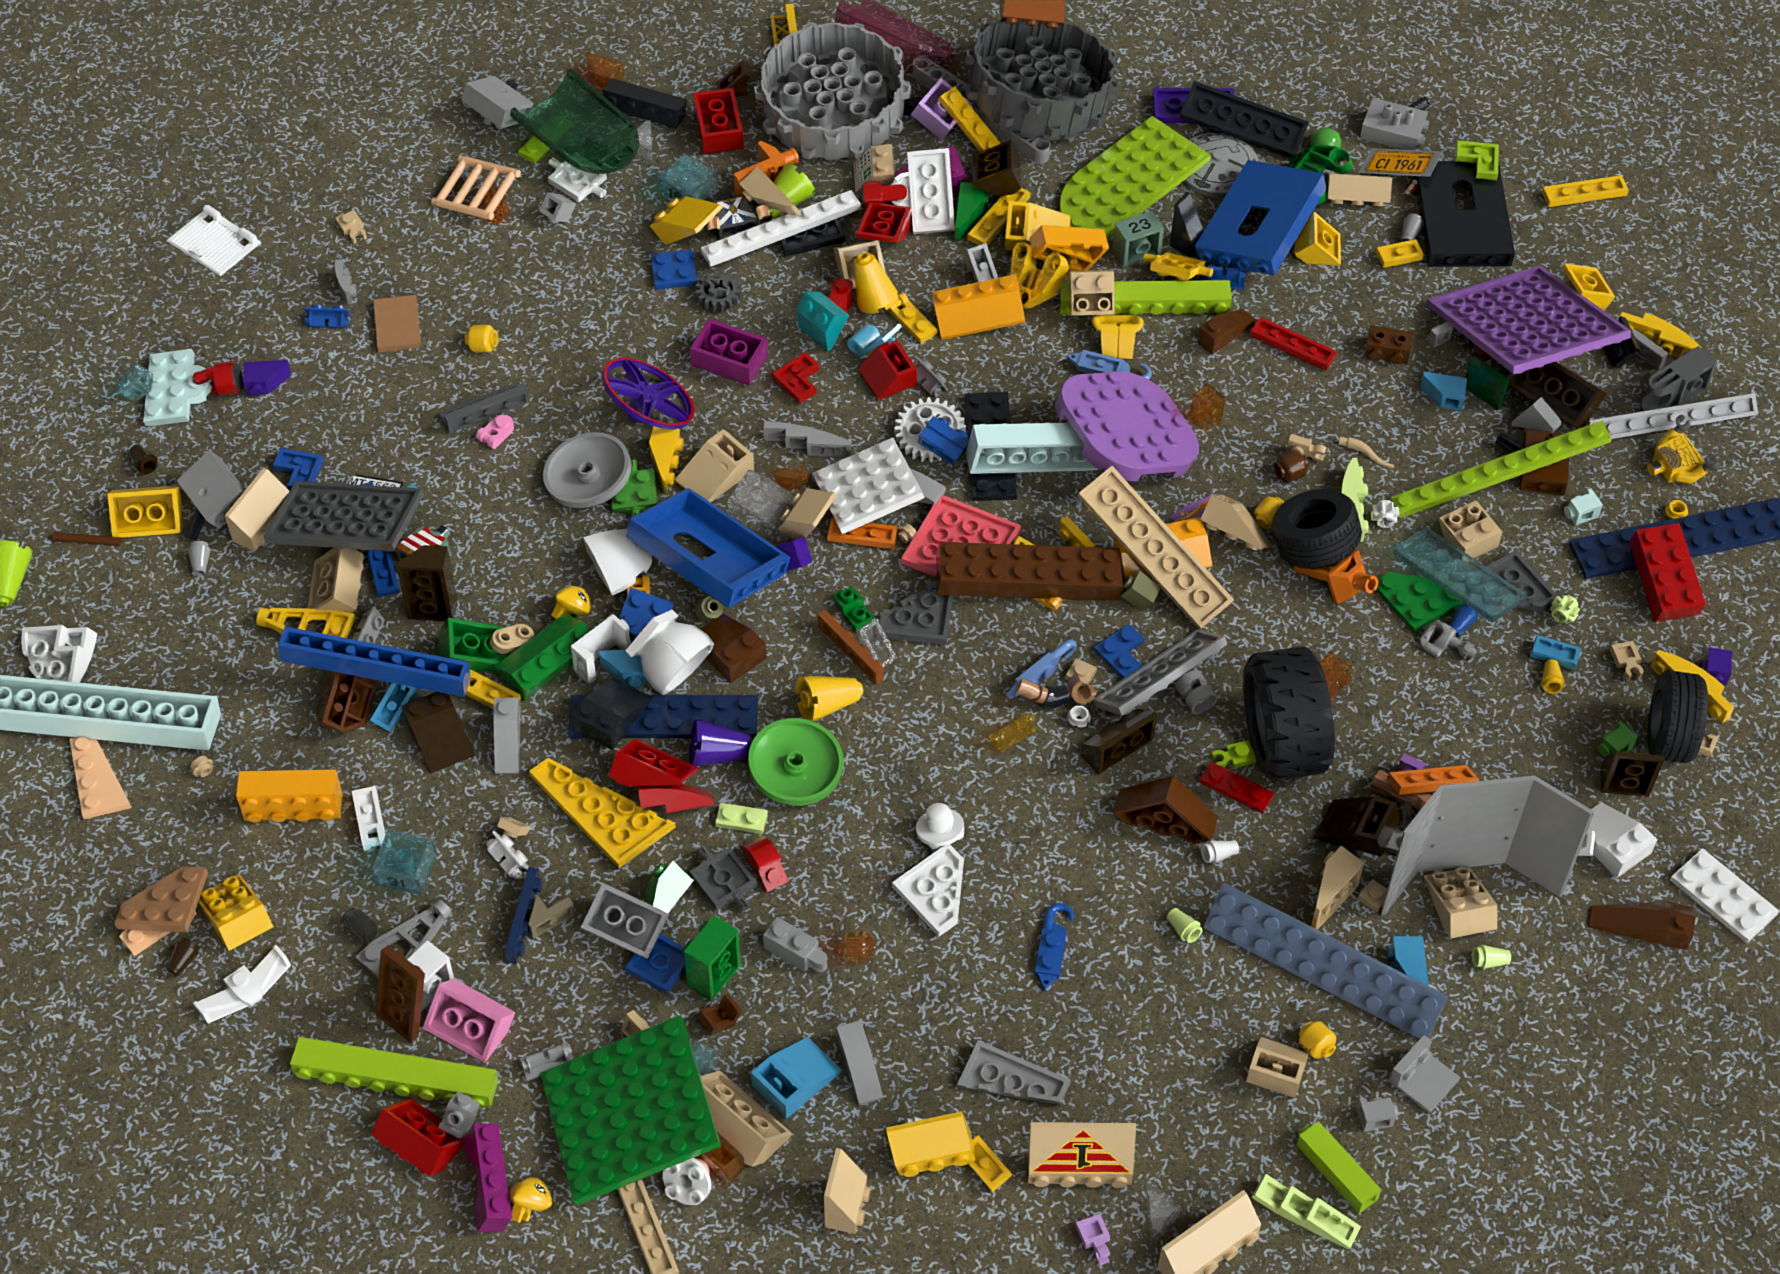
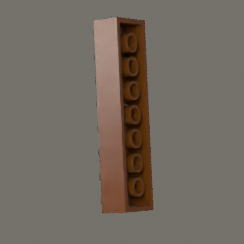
M939 542L936 554L937 595L1038 599L1059 597L1067 600L1109 601L1119 600L1123 588L1120 548Z

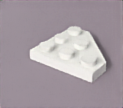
M950 844L941 847L892 882V888L938 937L958 924L964 858Z

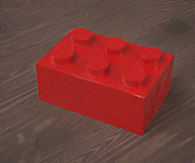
M728 88L693 93L694 112L703 154L744 149L743 129L734 89Z

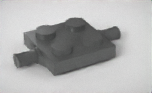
M702 845L701 848L699 847L696 852L703 861L699 866L690 870L689 873L692 880H694L717 911L729 903L736 902L742 911L748 910L751 905L744 898V895L757 887V881L730 847L721 853L713 855L710 854L705 845Z

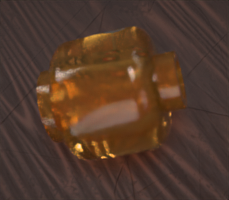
M866 931L847 932L843 935L842 941L838 942L839 956H843L848 964L869 962L876 952L874 937L870 936Z

